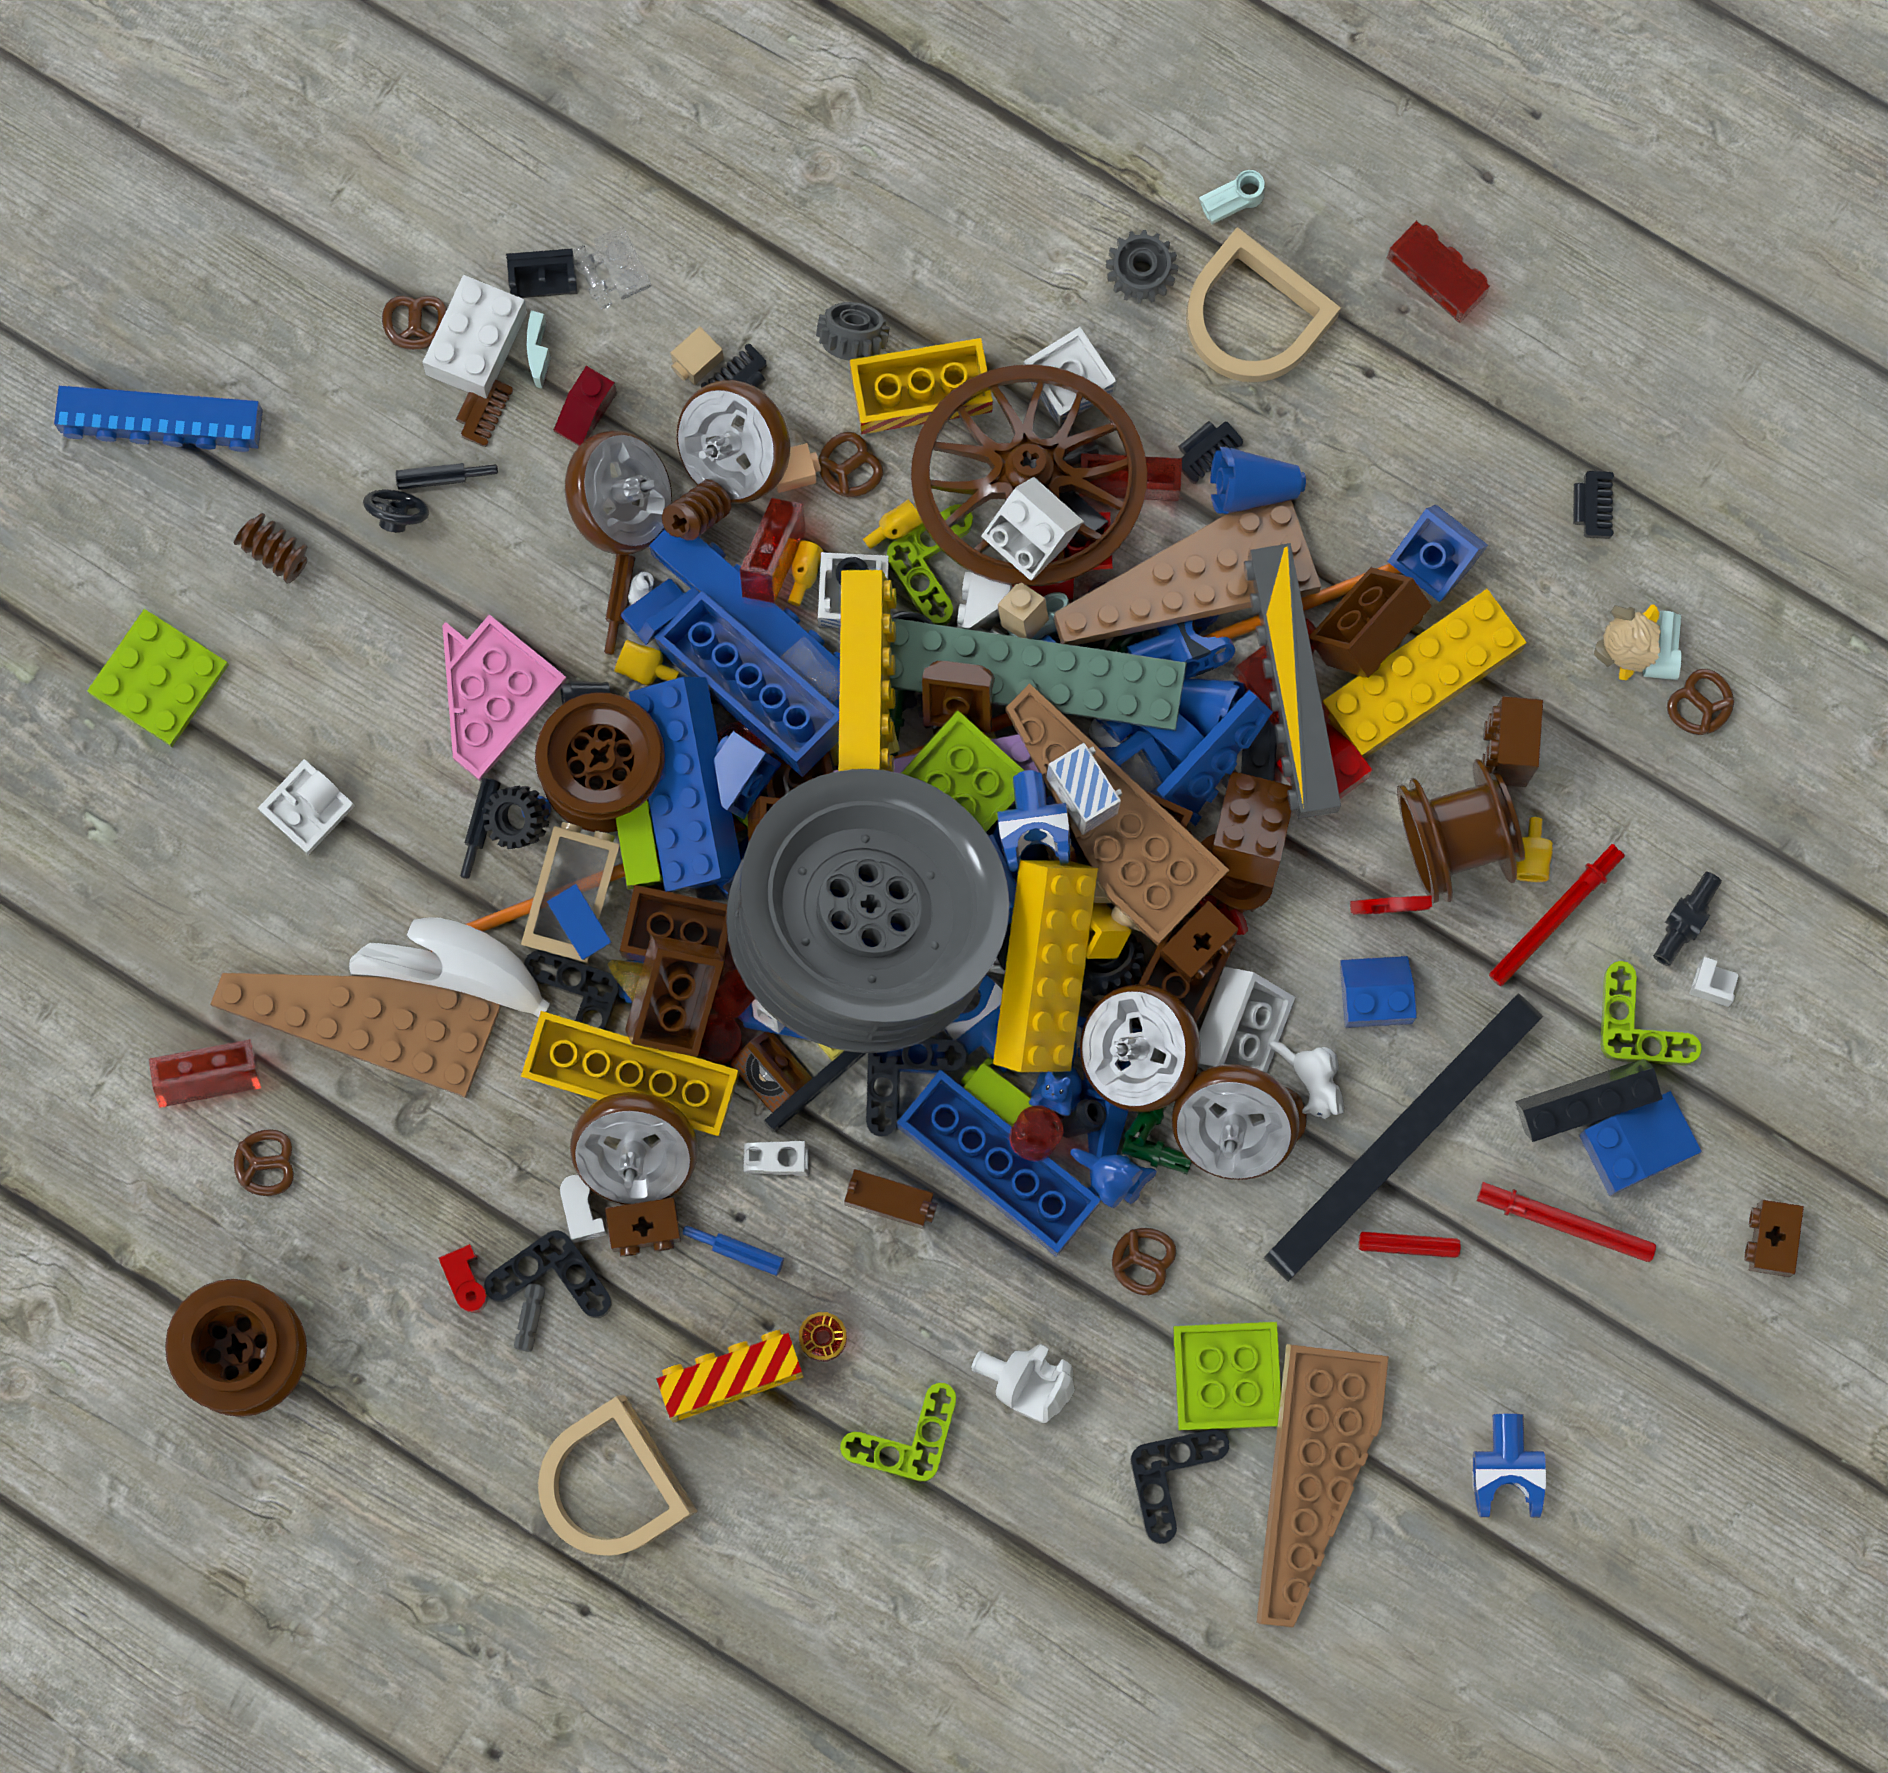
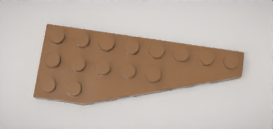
M1289 500L1226 514L1056 611L1053 620L1061 644L1075 646L1251 608L1250 594L1255 592L1253 582L1246 580L1244 561H1248V556L1252 549L1291 543L1301 597L1319 593L1321 584L1292 501Z
M1029 683L1006 707V712L1035 766L1042 773L1044 782L1055 803L1059 804L1062 802L1046 778L1048 765L1082 743H1085L1088 749L1094 747L1096 753L1092 756L1113 789L1115 791L1120 789L1123 793L1119 797L1121 803L1118 814L1086 834H1081L1067 811L1068 824L1089 865L1098 868L1097 880L1107 899L1158 946L1229 872V869Z
M222 973L210 1003L212 1007L464 1098H467L502 1006L467 993L389 977Z
M1286 1344L1256 1623L1294 1627L1311 1589L1309 1585L1317 1567L1321 1566L1325 1555L1323 1553L1330 1537L1334 1536L1354 1490V1481L1361 1466H1364L1369 1455L1367 1452L1374 1436L1377 1437L1380 1430L1389 1356Z

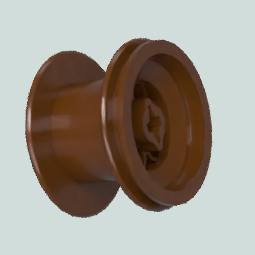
M612 693L584 694L567 701L547 719L536 743V771L547 800L556 813L568 823L580 826L583 830L590 832L610 833L618 831L616 818L632 812L646 800L647 802L649 801L648 798L657 787L664 769L665 750L663 738L657 724L640 705L626 697ZM601 737H612V739L603 742L599 740ZM586 742H589L585 750H578ZM621 747L631 750V754L624 758L620 757L617 753ZM606 754L608 762L606 764L599 762L596 765L594 756L599 755L602 757ZM577 763L585 766L581 774L572 773L573 767ZM618 770H623L627 773V777L623 781H616L613 778L614 773ZM601 779L604 781L603 787L599 790H594L590 787L591 781Z
M1475 759L1473 763L1474 787L1429 800L1416 778H1411L1409 790L1403 784L1397 786L1399 810L1410 852L1427 896L1432 895L1433 904L1439 902L1440 894L1445 901H1452L1451 877L1453 874L1498 861L1506 879L1510 883H1515L1517 879L1516 861L1521 862L1525 859L1519 822L1504 780L1499 773H1493L1490 777L1484 763L1479 759Z
M241 1279L218 1280L204 1285L191 1293L172 1316L165 1342L166 1361L178 1387L193 1401L223 1415L236 1417L253 1416L272 1409L293 1392L301 1379L306 1365V1334L302 1322L294 1309L284 1299L263 1285ZM243 1318H249L251 1321L250 1329L245 1332L240 1331L239 1322ZM221 1325L226 1326L227 1335L223 1339H216L215 1329ZM261 1335H266L267 1345L264 1349L258 1348L257 1339ZM237 1339L241 1344L247 1346V1349L242 1351L243 1361H241L239 1356L232 1354V1351L237 1348ZM213 1350H219L221 1353L219 1362L211 1364L208 1360L209 1353ZM257 1359L261 1360L262 1363L259 1368L252 1373V1362ZM231 1367H237L239 1375L233 1380H228L226 1377L227 1370Z

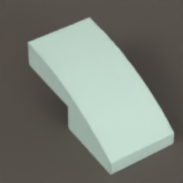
M531 311L527 329V355L535 386L543 388L551 359L549 349L540 346L546 327V320L543 313Z

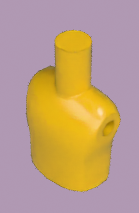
M908 499L893 510L885 513L879 520V527L864 537L863 540L871 550L886 538L899 539L906 536L922 524L916 508Z
M800 541L793 559L791 571L795 582L788 599V603L800 606L806 589L811 588L816 581L821 563V552L824 553V551L815 543Z
M628 639L624 643L614 672L627 676L645 686L652 685L657 677L666 681L677 679L680 673L677 670L662 665L663 654L661 651L637 644Z
M1529 818L1528 837H1522L1525 859L1521 862L1516 861L1517 880L1527 882H1545L1549 880L1553 842L1549 839L1541 838L1542 818Z

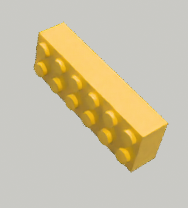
M883 570L841 571L838 771L877 769L894 772V756L890 755L889 742H894L895 726L894 722H890L889 709L895 708V690L891 688L890 675H895L896 662L895 655H891L890 642L896 641V624L892 622L890 609H896V589H892V582L887 580Z
M1486 589L1387 656L1379 669L1371 674L1369 678L1359 675L1322 701L1324 717L1366 759L1521 653L1527 642L1490 591Z
M1020 860L993 1064L1018 1072L1071 1071L1098 868L1071 861L1069 864L1060 865L1059 861Z
M540 1011L521 1077L596 1100L624 1092L654 1095L677 1107L687 1117L693 1129L721 1136L740 1071L690 1055L633 1045L627 1036Z

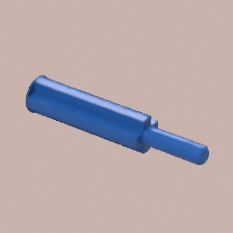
M688 1225L683 1229V1235L713 1246L712 1251L776 1277L782 1269L784 1257H779L720 1233L716 1237Z

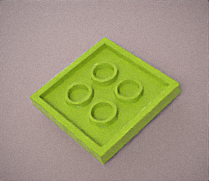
M143 609L87 692L170 747H173L229 664L154 614Z
M957 710L900 774L922 780L949 795L963 806L977 820L983 830L987 832L998 820L997 812L1006 811L1015 801L1013 777L1024 770Z
M1277 1322L1173 1326L1178 1431L1278 1426L1281 1386Z

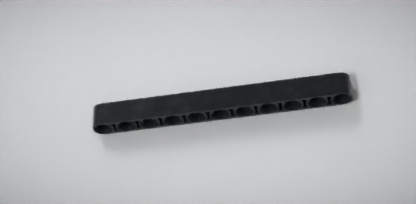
M1518 993L1280 1239L1263 1259L1289 1282L1542 1019L1543 1015Z

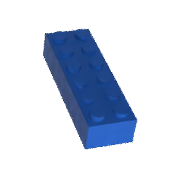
M703 591L688 603L655 636L659 649L665 657L688 677H707L710 696L802 777L839 741V709Z
M681 677L630 691V700L640 705L649 713L657 724L663 738L665 750L664 769L657 787L648 800L665 892L690 891L728 881L737 871L741 860L732 813L722 807L714 764V758L718 754L716 753V748L719 741L707 677Z
M942 1070L935 1075L897 1121V1128L1055 1257L1060 1254L1100 1204V1198Z

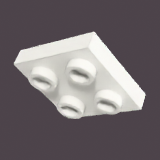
M304 759L258 807V810L309 855L355 805L328 778Z

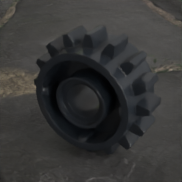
M1133 933L1129 935L1118 958L1088 959L1086 957L1082 984L1083 991L1090 989L1093 996L1098 994L1106 996L1118 988L1135 985L1138 977L1143 976L1141 967L1146 966L1145 953L1141 942L1137 943Z

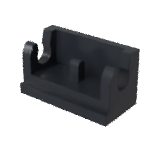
M573 248L506 254L510 294L520 298L577 294Z

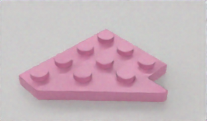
M491 615L486 617L468 639L445 622L442 625L453 759L479 781L482 780L560 689V685L567 681L566 676Z

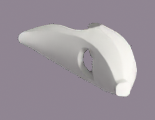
M443 918L414 919L408 930L407 936L410 940L431 951L399 945L369 943L352 956L349 962L351 976H381L447 988L480 997L518 1011L531 1013L539 1017L540 1011L547 1012L550 1005L549 1002L542 999L537 983L523 962L505 945L471 926Z

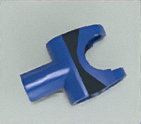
M1219 615L1158 627V636L1127 646L1128 653L1133 655L1186 662V679L1207 673L1224 665L1234 656L1235 647L1232 640L1228 637L1216 638L1215 636L1207 638L1199 635L1208 626L1217 621ZM1226 648L1223 652L1215 654L1220 649Z

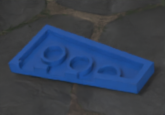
M1249 690L1236 702L1222 720L1212 728L1195 749L1188 754L1181 764L1166 777L1156 790L1166 800L1192 811L1193 815L1190 822L1196 827L1202 818L1199 811L1206 801L1212 803L1219 792L1216 786L1225 773L1231 775L1238 764L1236 762L1238 753L1242 748H1249L1272 714V711Z

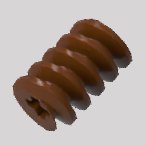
M705 479L663 510L662 524L665 531L671 536L694 540L730 513L732 507L731 500L727 492L717 482Z
M260 513L257 517L250 519L240 529L233 543L234 545L241 544V549L245 553L252 552L253 559L256 561L262 560V565L266 569L273 567L274 575L283 576L284 582L289 584L305 568L308 561L305 553L308 547L303 544L296 550L294 547L297 538L293 536L285 542L284 537L287 531L283 528L276 534L273 533L276 522L271 521L264 526L263 522L266 516L264 513Z

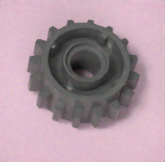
M1143 230L1140 235H1135L1131 231L1126 240L1120 237L1117 239L1118 249L1110 248L1109 256L1112 259L1106 260V269L1113 271L1107 274L1108 282L1115 281L1113 291L1115 293L1122 291L1125 294L1124 300L1127 301L1131 297L1137 300V304H1141L1143 299H1149L1152 303L1155 302L1157 294L1162 296L1167 294L1166 285L1173 286L1175 284V278L1172 275L1177 274L1178 265L1172 263L1176 261L1177 254L1176 252L1169 253L1170 242L1166 241L1163 243L1160 241V234L1156 233L1154 236L1147 235L1146 230ZM1141 261L1146 262L1150 266V270L1138 272L1133 265Z
M842 302L826 309L825 315H819L816 337H820L819 343L823 344L824 349L828 353L849 361L851 359L880 354L881 349H886L890 327L886 326V320L874 308L861 303Z

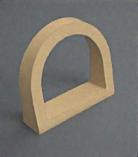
M1237 227L1198 275L1187 305L1186 326L1193 348L1211 369L1233 380L1263 382L1278 378L1294 369L1337 320L1341 307ZM1235 259H1240L1314 317L1296 341L1288 349L1275 357L1260 361H1246L1232 357L1213 342L1206 330L1203 318L1204 300L1210 289Z
M625 1395L614 1397L563 1431L551 1444L542 1461L538 1479V1492L543 1513L552 1529L560 1538L583 1552L610 1556L636 1550L652 1542L698 1512ZM616 1420L669 1505V1509L627 1536L604 1538L584 1531L570 1519L561 1502L559 1478L565 1459L572 1449L589 1435L611 1421Z

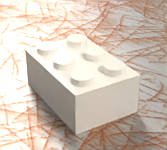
M463 275L423 360L425 374L487 399L527 314L525 300Z

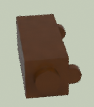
M857 1169L853 1171L844 1200L845 1206L920 1229H924L925 1222H933L938 1203L932 1202V1192Z

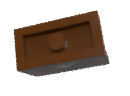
M764 1032L751 1040L730 1063L733 1069L740 1071L739 1076L771 1113L812 1079L778 1038L770 1032Z

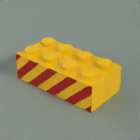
M977 338L849 360L861 435L925 424L931 412L952 390L965 381L987 372L982 339ZM991 390L974 397L963 405L969 416L992 413L993 399ZM955 412L949 420L961 417L958 412Z
M780 1329L760 1336L762 1342L749 1346L747 1341H743L729 1346V1353L716 1357L715 1353L712 1352L695 1358L696 1365L683 1368L681 1364H677L663 1369V1376L656 1378L670 1420L674 1423L804 1378L789 1332L782 1334Z

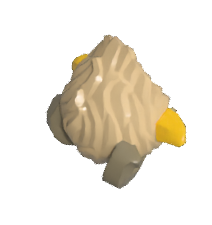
M1654 604L1650 605L1644 613L1635 612V609L1632 607L1625 608L1614 605L1610 612L1614 620L1610 621L1609 625L1606 626L1603 635L1604 639L1596 643L1595 657L1604 663L1606 667L1614 663L1620 667V680H1628L1635 671L1642 672L1646 667L1655 664V660L1659 658L1658 653L1661 652L1659 634L1661 630L1659 629L1660 626L1656 623L1660 613Z

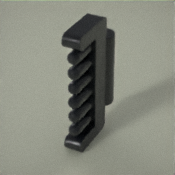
M746 344V353L740 351L739 356L747 365L739 357L734 356L733 362L741 371L732 362H727L726 366L735 376L725 367H722L720 372L728 380L745 382L758 388L766 381L760 372L767 367V362L751 344ZM716 372L714 374L717 381L726 380L720 373ZM713 378L708 379L709 384L716 382ZM703 382L701 388L708 385V383Z
M1208 421L1178 446L1184 456L1177 461V467L1192 484H1196L1199 477L1205 476L1204 471L1196 462L1206 472H1210L1211 467L1202 457L1212 466L1213 457L1209 451L1214 456L1217 450L1215 446L1219 450L1220 447H1225L1221 441L1227 447L1236 449V446H1242L1243 439L1227 421L1217 428Z
M1587 471L1584 475V483L1574 484L1573 524L1584 525V537L1610 539L1614 534V531L1611 529L1613 527L1611 522H1597V520L1611 521L1613 519L1611 514L1597 513H1611L1613 511L1612 506L1598 505H1610L1613 503L1612 498L1598 497L1613 495L1612 490L1598 489L1613 487L1612 482H1605L1611 481L1614 478L1613 472Z

